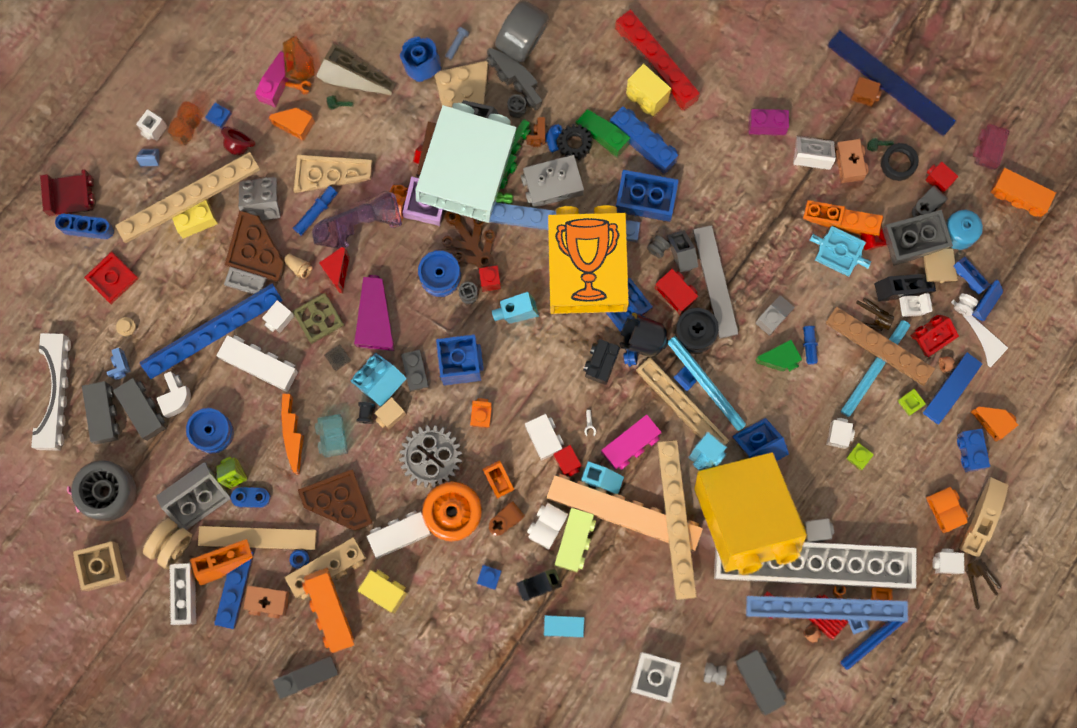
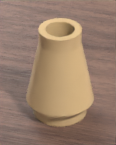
M291 253L284 258L285 264L288 265L298 278L305 279L310 275L312 271L310 262L293 256Z

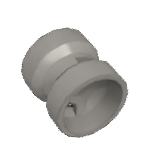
M707 662L703 682H716L717 685L723 686L727 666H714L713 663Z

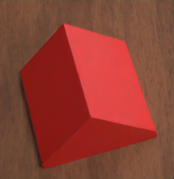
M343 247L319 262L337 291L342 294L350 260L346 249Z

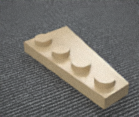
M297 155L294 193L327 188L328 186L333 187L371 180L373 162L372 160Z

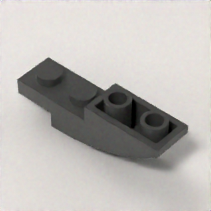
M489 48L486 61L490 67L496 69L500 81L505 82L507 86L513 83L517 92H521L525 97L527 106L532 107L534 111L541 108L542 100L535 91L538 83L536 79L510 56Z

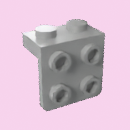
M266 177L241 181L239 183V210L258 215L261 220L281 218L277 201L276 178Z

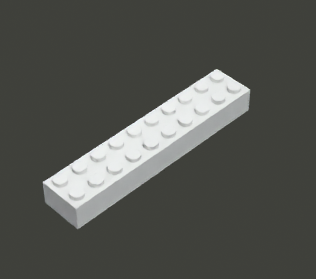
M804 542L800 557L795 561L783 565L777 564L776 559L762 562V567L759 570L741 575L738 569L725 572L715 546L714 579L914 589L916 588V548Z

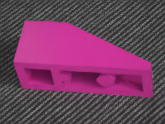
M279 52L263 75L255 92L260 102L276 108L285 88V83L288 81L296 64L297 57Z

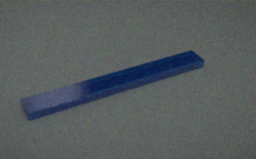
M839 30L827 46L870 80L881 83L880 87L943 137L956 123L955 119Z

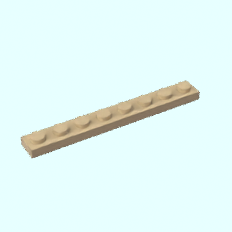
M249 152L115 226L123 241L128 243L258 172L260 169Z
M677 440L658 442L657 447L676 600L696 598Z

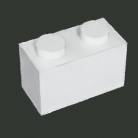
M544 414L525 423V428L541 461L562 450L561 446L564 443L560 435L556 436L553 430L556 426L551 417L548 418Z

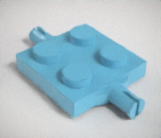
M833 226L830 227L824 238L812 234L809 240L820 245L815 261L848 277L857 264L868 269L872 262L861 257L865 241Z

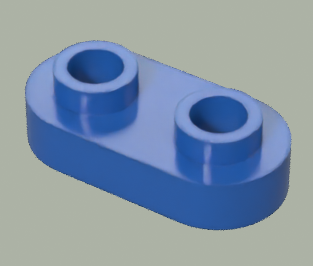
M240 487L231 493L232 503L241 508H263L271 500L270 493L264 488ZM243 494V499L238 501L237 496ZM259 494L263 495L261 501L257 500V495Z

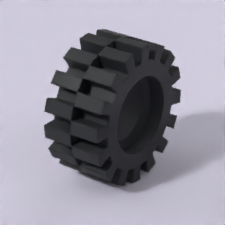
M572 124V127L568 125L559 134L558 148L561 150L562 156L574 155L577 160H581V157L585 158L586 154L590 152L592 145L591 134L587 132L586 127L583 129L580 124L578 127L575 126L576 124ZM573 136L579 137L582 140V145L576 149L571 148L568 145L569 138Z

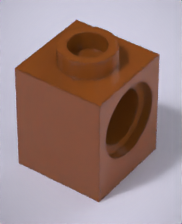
M859 77L850 100L872 107L875 101H879L882 92L879 90L881 83Z

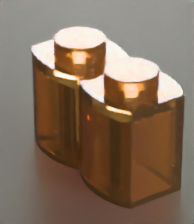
M188 101L181 104L177 117L172 120L168 128V133L174 141L183 145L190 142L194 129L199 126L203 116L198 106Z

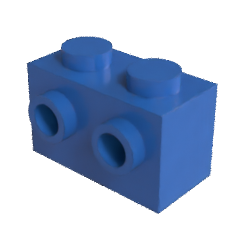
M983 429L963 431L958 434L957 445L961 451V464L965 473L989 468L990 463Z

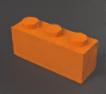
M1006 168L999 173L990 191L997 199L1009 201L1014 207L1023 208L1036 217H1042L1047 213L1056 195V192Z

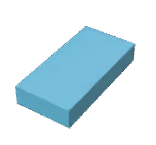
M545 616L544 636L583 637L584 617Z

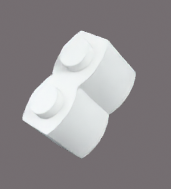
M547 503L546 507L541 506L537 513V516H539L537 523L532 522L527 533L530 534L529 539L549 550L568 514Z

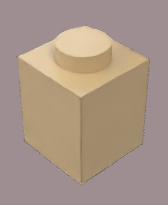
M391 397L375 412L377 416L375 420L382 428L386 426L390 429L406 413Z

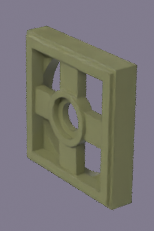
M326 293L292 311L311 344L344 326ZM315 303H324L329 307L321 311L316 308ZM308 308L311 313L310 318L302 322L303 313ZM334 314V324L328 328L325 320ZM321 315V321H315V316ZM317 325L321 333L318 335L312 334L307 329Z

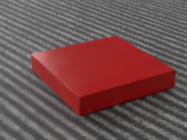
M112 251L84 277L110 304H113L139 279Z

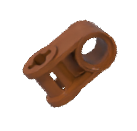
M512 501L490 520L489 531L495 536H500L519 523L525 515L515 502ZM494 522H496L497 524H499V523L501 522V523H502V525H501V529H502V530H500V531H499V529H495V530H494V529H493V528H494Z

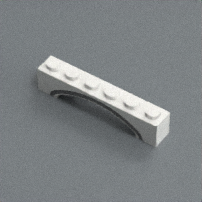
M40 333L39 353L43 354L47 359L52 385L47 412L38 428H33L31 448L36 450L61 451V446L64 444L62 426H65V415L63 413L64 407L67 405L65 388L68 387L66 372L70 366L68 351L71 349V341L64 334Z

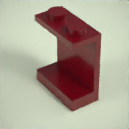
M85 169L81 170L82 175L52 179L48 174L40 175L43 212L48 216L93 211V204H95V195L92 193L91 187L94 186L93 176Z

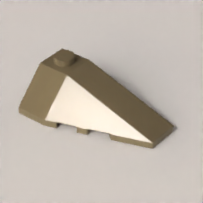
M334 43L332 44L316 77L325 83L388 95L392 94L396 85L394 82L380 72L371 71L367 63L364 61L360 63L354 59L355 55Z

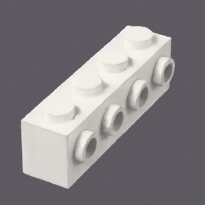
M227 335L216 355L218 358L286 392L289 391L298 374L294 364L286 360L283 363L277 360L278 356L270 352L266 355L260 352V347L254 344L248 346L244 344L245 340L235 335L232 338Z

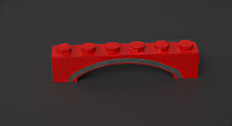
M630 9L616 20L615 29L626 42H629L647 60L661 80L671 88L670 94L672 99L684 112L696 103L700 95L699 91Z

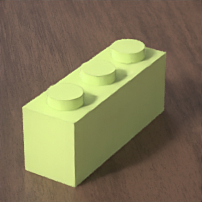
M571 508L555 566L577 572L578 568H583L585 558L582 557L584 549L588 550L591 541L587 537L589 531H593L596 520L593 519L594 514Z

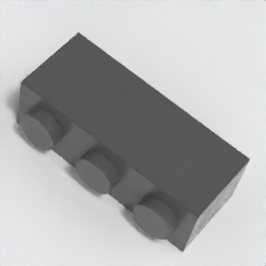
M132 378L114 389L113 392L141 438L148 441L166 429L164 425L166 421L161 413L157 414L154 407H156L153 399L146 396L144 384Z
M105 381L82 386L90 442L97 445L119 440L120 427L115 420L117 409L112 401V397H114L113 387Z
M754 650L734 661L762 715L766 716L786 705L784 700L787 697L782 688L778 689L776 686V676L772 670L768 671L765 665L767 660L762 652L759 653L758 650Z

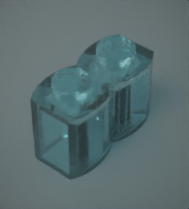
M337 414L317 418L318 423H315V430L317 435L320 434L321 442H318L319 453H323L325 458L348 454L342 415Z

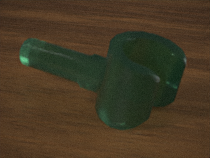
M336 96L327 97L326 102L331 110L341 106L353 107V102H337Z
M873 138L868 142L867 150L878 151V146L893 145L894 141H879V139Z

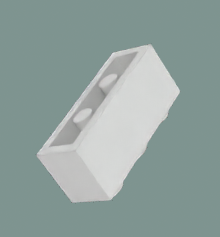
M413 511L406 515V519L401 521L395 519L388 523V527L383 529L377 527L370 531L371 534L367 535V538L377 559L431 535V532L424 523L421 512Z
M190 563L170 564L171 625L196 624L195 575Z

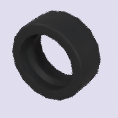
M904 143L891 145L881 158L883 173L895 181L908 179L916 171L919 163L917 152L913 147ZM902 152L907 155L911 162L907 171L897 172L889 165V158L893 153Z

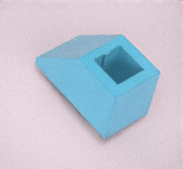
M588 461L581 481L590 486L602 488L612 494H618L624 476Z

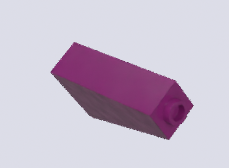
M377 275L363 277L354 344L358 348L394 351V340L383 279Z

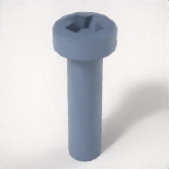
M458 27V34L445 55L446 58L452 60L464 37L469 36V32L464 28Z

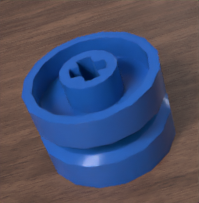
M436 250L428 253L422 258L418 266V276L422 287L428 294L435 297L451 295L457 290L461 282L459 264L455 257L446 251Z
M204 408L196 411L189 418L186 425V435L189 442L197 449L213 454L225 450L231 444L234 428L230 419L220 411Z

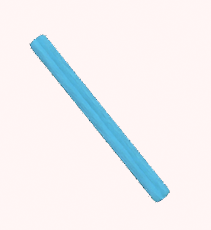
M902 320L889 340L898 345L910 328V324ZM878 357L875 359L842 408L841 413L847 417L851 416L885 365V361Z
M676 336L672 337L668 341L671 349L736 430L743 429L746 426L743 419Z

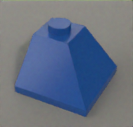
M766 418L733 435V439L749 458L773 452L776 461L789 455L784 438Z

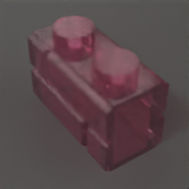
M988 124L985 129H981L978 140H981L980 145L976 146L973 157H976L974 163L996 170L1000 166L1010 131L992 124Z

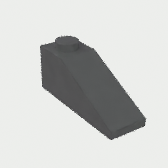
M332 656L272 681L279 698L284 699L339 674Z

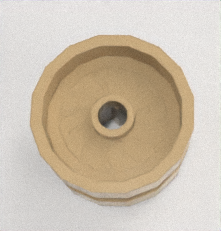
M167 518L153 531L145 544L143 554L151 560L158 558V564L168 570L170 569V564H175L183 555L192 539V534L184 528L178 530V524Z

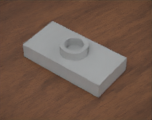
M230 267L224 285L255 294L264 289L267 278Z

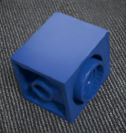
M475 335L436 339L440 378L443 386L481 381L480 371L484 370L481 345L477 344Z

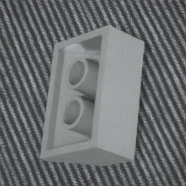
M205 462L156 496L162 510L172 521L178 524L179 529L184 528L186 530L231 499L223 485L218 482L216 475Z

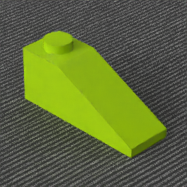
M227 457L217 466L218 482L230 489L248 480L238 459L235 457Z

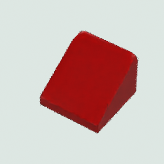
M882 227L879 236L861 233L860 235L861 240L866 242L863 247L865 251L887 245Z

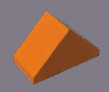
M500 460L482 469L497 499L514 490Z

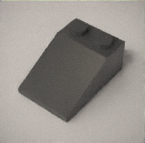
M942 210L885 225L883 229L893 266L913 261L953 246Z

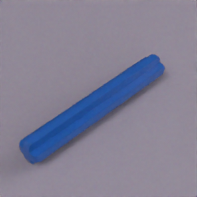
M888 621L847 655L840 662L846 670H849L904 622Z

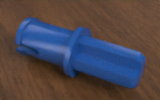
M815 326L803 327V347H805L806 362L808 365L817 364L816 346H818L815 337Z

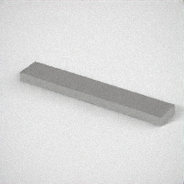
M712 225L693 229L712 312L718 322L719 339L738 335Z

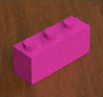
M645 415L603 448L601 454L614 470L618 468L622 470L630 464L629 459L633 456L638 458L645 452L643 448L648 444L653 446L657 443L662 432L650 417Z

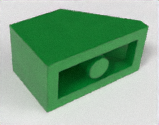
M789 340L758 356L755 361L759 365L783 372L788 369L791 372L799 367L798 364L802 361V358L792 340Z

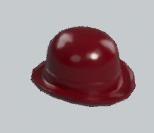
M226 126L221 129L224 137L223 146L233 155L245 154L249 147L256 146L253 139L235 128Z

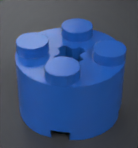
M413 37L403 44L400 59L409 77L417 82H422L433 77L441 70V60L435 43L431 39Z

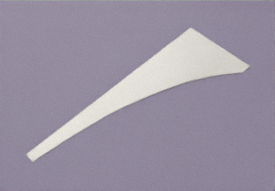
M954 299L951 301V303L955 306L957 302ZM963 315L977 334L984 348L987 364L991 368L1008 347L973 316Z

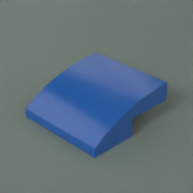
M628 278L627 312L605 313L619 331H622L626 319H631L633 312L644 315L653 307L631 278Z

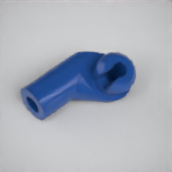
M559 124L553 125L545 136L550 152L559 150L556 142L562 130V126Z

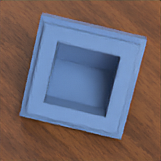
M141 149L136 156L140 166H159L158 149Z
M848 620L853 634L870 629L866 620Z

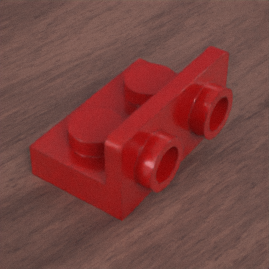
M943 315L932 317L930 322L919 326L910 335L912 339L917 340L926 357L932 356L959 337L950 318Z

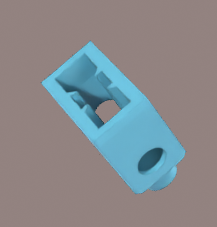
M529 292L500 301L501 308L492 310L495 321L505 319L508 323L539 317L535 298Z

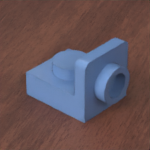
M116 348L111 350L113 354L111 361L113 366L117 368L107 371V375L115 380L124 378L127 373L131 372L124 351Z

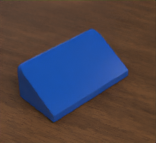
M998 280L991 283L973 310L972 315L981 321H985L1003 293Z

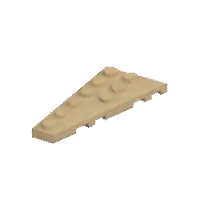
M487 61L436 73L435 79L441 105L452 108L454 103H462L463 100L484 105L488 70Z

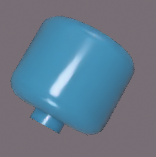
M959 210L946 220L953 244L951 248L968 249L982 235V220L973 211Z

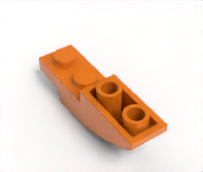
M807 200L803 219L828 228L833 226L844 232L858 235L866 233L879 236L883 222L882 215L847 210L844 206Z

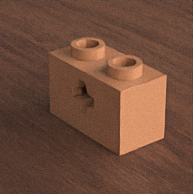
M860 139L837 142L835 154L841 183L864 180L868 174V164L864 163L865 148L864 145H861Z
M247 586L243 609L249 610L248 614L260 616L261 612L268 613L270 618L280 619V615L286 616L290 592ZM268 600L271 601L270 605H266L265 608V605L262 604V601Z

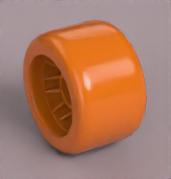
M461 482L442 483L433 488L425 498L422 509L423 520L428 530L437 538L445 541H459L471 535L478 527L482 518V504L477 493L468 485ZM449 506L457 508L458 512L455 517L447 515V508Z

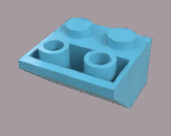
M375 353L355 373L351 382L381 407L407 378L394 365Z

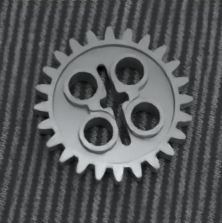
M427 425L426 431H423L419 427L418 434L412 431L413 438L406 436L408 444L402 443V446L406 449L399 451L400 454L404 455L399 461L405 462L401 469H408L405 472V476L412 475L410 478L411 482L417 479V486L424 482L425 488L428 487L429 483L435 488L436 483L442 484L443 480L450 482L448 477H456L453 471L460 470L456 463H462V460L457 458L462 455V452L456 450L461 446L460 444L454 445L457 440L456 437L450 439L451 432L445 435L444 428L438 431L435 425L433 430H430ZM433 439L435 444L433 447L427 448L424 446L425 441ZM417 446H421L429 454L434 453L435 459L445 467L441 468L432 459L427 461L428 457ZM442 451H448L450 456L446 460H441L439 454ZM415 454L422 455V460L419 463L412 461V457ZM436 466V474H427L428 467Z

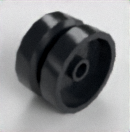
M691 308L685 311L680 316L675 328V336L691 354H701L709 350L719 332L715 316L702 308Z

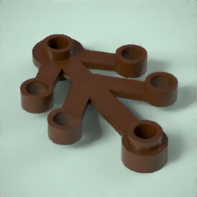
M448 211L445 215L447 224L455 226L465 241L453 240L452 237L445 236L442 239L443 246L445 248L453 247L471 250L475 254V256L464 255L461 251H455L453 253L454 257L457 254L462 256L460 260H457L458 263L476 264L478 269L494 266V258L490 254L492 242L495 240L494 231L486 230L484 232L485 245L482 252L478 244L481 228L485 222L482 221V223L477 224L475 222L476 219L473 218L474 229L471 237L460 221V214ZM455 214L456 218L450 219L449 216ZM488 233L493 235L491 239L486 238ZM449 239L451 240V243L449 245H446L444 243L445 240ZM487 259L488 263L482 264L481 261Z

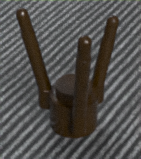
M863 298V301L868 305L858 300L856 301V304L877 315L874 321L877 325L863 324L882 331L883 328L889 330L894 321V316L866 298Z
M981 558L967 564L969 570H966L977 610L980 607L973 575L976 578L983 576L995 596H998V592L993 583L998 589L1002 588Z

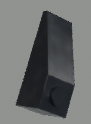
M926 274L889 276L874 283L879 302L936 291L934 282H927Z

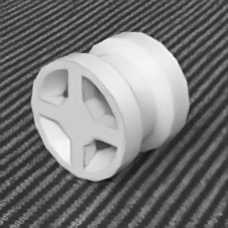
M960 294V301L955 304L954 309L965 316H972L973 308L977 306L978 300L968 294Z

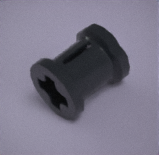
M358 402L360 411L356 422L373 424L372 414L376 404Z

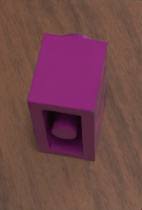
M751 109L748 134L786 135L789 129V110Z

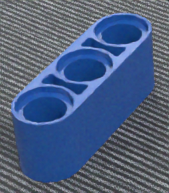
M60 214L55 219L56 227L66 235L109 239L114 234L113 226L103 218ZM69 221V225L63 228V224ZM88 223L87 228L81 230L82 225ZM104 225H107L106 230L100 232V228Z

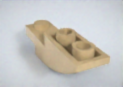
M989 477L975 507V515L960 545V550L975 557H980L986 542L990 541L996 528L1009 485Z

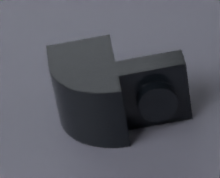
M555 568L516 583L523 602L562 587Z

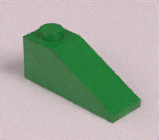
M588 109L575 122L578 126L579 124L582 125L583 129L586 127L591 137L616 158L630 144V137L614 124Z

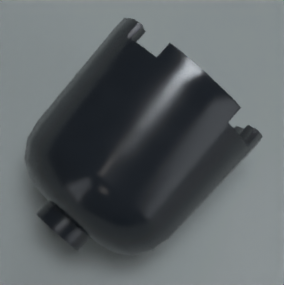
M634 312L631 319H626L621 331V335L624 336L623 342H620L622 349L648 357L657 356L663 349H666L669 340L667 338V330L663 324Z

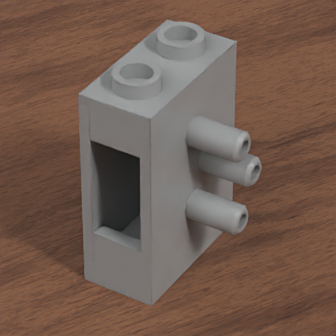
M574 155L523 168L521 180L523 186L527 185L528 192L525 193L527 202L532 203L533 208L584 195V188Z

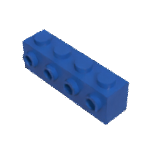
M622 106L610 119V123L617 126L630 137V145L662 174L665 175L677 162V150L673 146H668L664 143L663 138L658 133L654 134L646 122L638 120L631 109H626Z

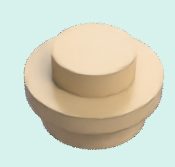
M128 317L121 318L116 324V330L122 336H130L136 329L135 322Z

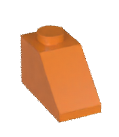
M293 108L269 116L273 125L302 141L305 140L315 123L312 114L305 109L301 111L298 108Z
M977 407L971 411L995 442L1001 440L1018 426L1015 416L1006 410Z

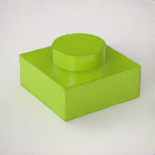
M915 389L898 400L909 416L926 405Z
M857 443L846 460L858 469L863 470L874 454Z

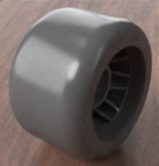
M520 0L503 22L495 40L496 48L514 60L524 62L543 35L550 20L549 15L532 3Z
M94 461L82 467L74 477L71 486V496L76 508L85 516L99 521H112L125 515L133 506L136 498V484L132 475L124 467L110 461ZM107 487H110V492L105 497L103 492Z

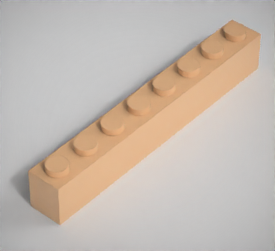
M559 474L558 477L554 475L547 500L594 514L597 518L669 543L666 515L661 514L662 510L655 507L647 509L643 507L644 504L633 500L630 503L625 501L624 496L618 494L611 496L606 494L607 491L602 488L596 487L594 490L589 488V484L577 481L575 483L570 481L568 476ZM688 520L690 550L694 552L703 528L699 527V523Z

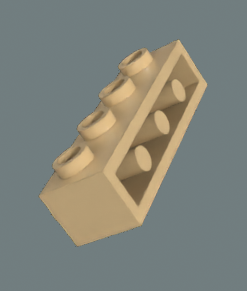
M353 537L284 578L295 598H302L304 600L310 597L309 593H305L302 585L305 582V575L328 567L332 579L336 577L338 580L347 575L346 571L352 567L355 570L363 566V561L367 558L357 540Z

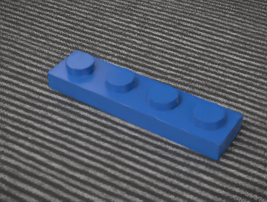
M253 558L227 574L214 625L235 629Z

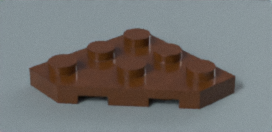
M239 210L225 265L279 282L285 262L260 216Z
M353 469L298 489L303 507L353 531L373 524Z

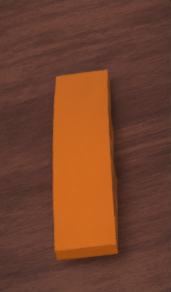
M282 394L281 416L285 449L292 472L300 474L304 436L297 433L299 417L296 414H291L293 396L291 394Z

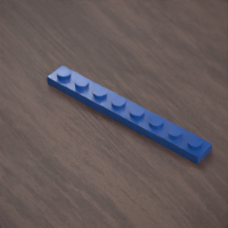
M270 284L142 360L140 365L149 378L152 379L267 311L276 301L282 302L283 300L274 285Z

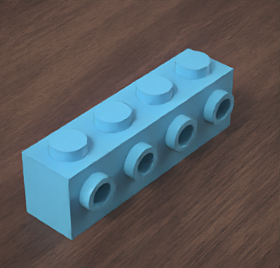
M707 432L688 458L694 462L693 466L699 471L713 468L725 457L726 454L723 451L727 447Z

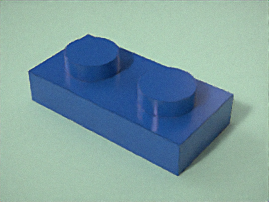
M963 257L953 265L957 274L963 277L969 283V287L978 294L991 285L966 257Z

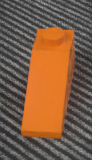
M245 539L190 559L195 578L200 585L220 579L253 558L248 540Z

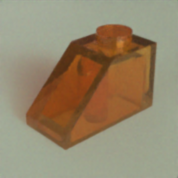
M293 36L283 42L285 77L303 82L315 76L313 57L296 36Z

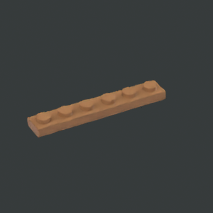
M838 307L835 308L826 321V325L923 386L935 371V368Z

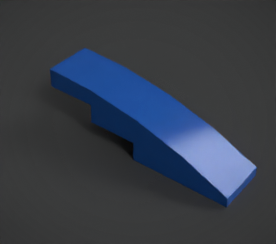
M967 352L950 373L944 384L938 389L923 414L939 425L983 363Z

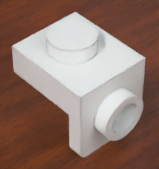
M929 293L899 298L902 317L922 316L932 312Z

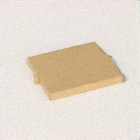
M944 249L924 256L927 282L943 283L945 281H957V272L953 266L955 265L953 249Z

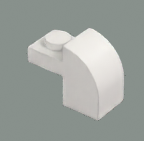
M172 372L164 374L171 392L157 398L163 416L167 418L183 412L191 399L190 389L186 386L180 387L183 384L179 375H175Z

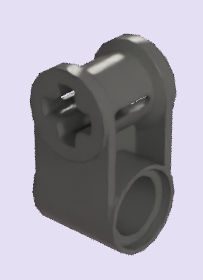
M934 185L916 203L912 209V216L916 217L934 212L948 200V197Z

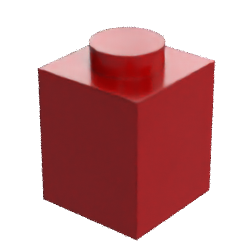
M941 162L938 166L934 164L926 172L929 175L925 181L932 187L935 185L944 193L959 176Z
M498 265L479 268L482 292L501 289Z
M571 445L553 454L563 475L572 477L580 472L581 463Z

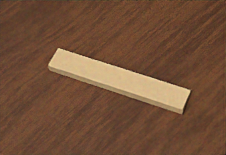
M651 357L636 369V372L700 440L708 432L724 446L729 442L723 433Z
M199 526L198 546L226 547L247 539L250 548L316 550L317 530Z

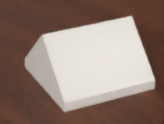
M797 136L793 165L830 170L836 159L834 141Z

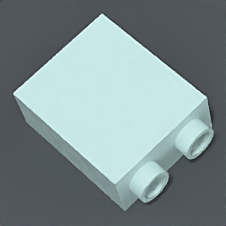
M454 103L452 108L442 105L416 186V201L489 223L515 139L516 127L510 125V119L499 114H490L489 118L474 115V109L463 103Z

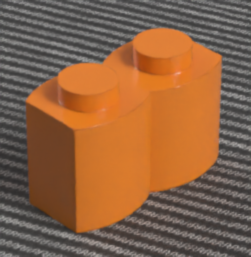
M948 487L926 497L928 505L943 533L968 523L966 519L968 514L963 507H960L958 502L959 495L955 489L952 490L951 487Z

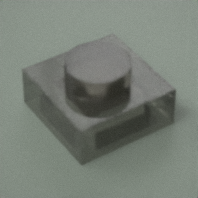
M340 344L324 355L335 371L351 361Z

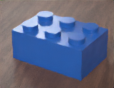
M623 170L616 202L617 212L671 222L679 180Z

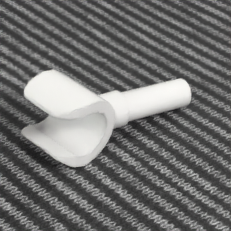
M586 410L587 427L584 433L587 436V429L592 428L595 436L596 429L592 426L591 410Z

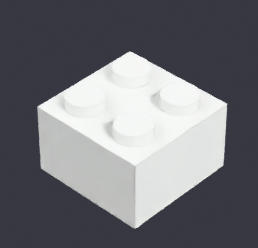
M640 652L630 691L670 703L681 663Z

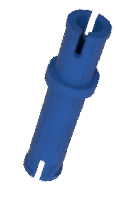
M328 186L325 192L315 199L313 206L293 229L302 236L324 209H328V205L338 195V192L331 186Z

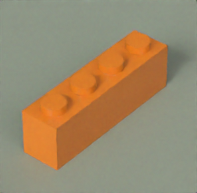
M328 567L305 575V582L302 583L303 589L311 597L309 604L312 612L316 611L317 613L316 623L319 630L323 629L325 647H329L331 653L354 646V637Z

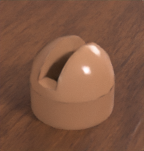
M952 357L939 358V368L943 373L954 369L955 360Z
M810 625L804 630V636L810 642H817V639L821 638V631L817 625Z

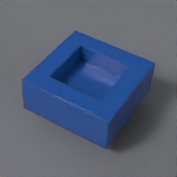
M214 103L205 119L222 129L232 113L228 109Z
M685 365L674 376L675 380L686 391L697 382Z
M483 565L477 584L496 590L502 571Z

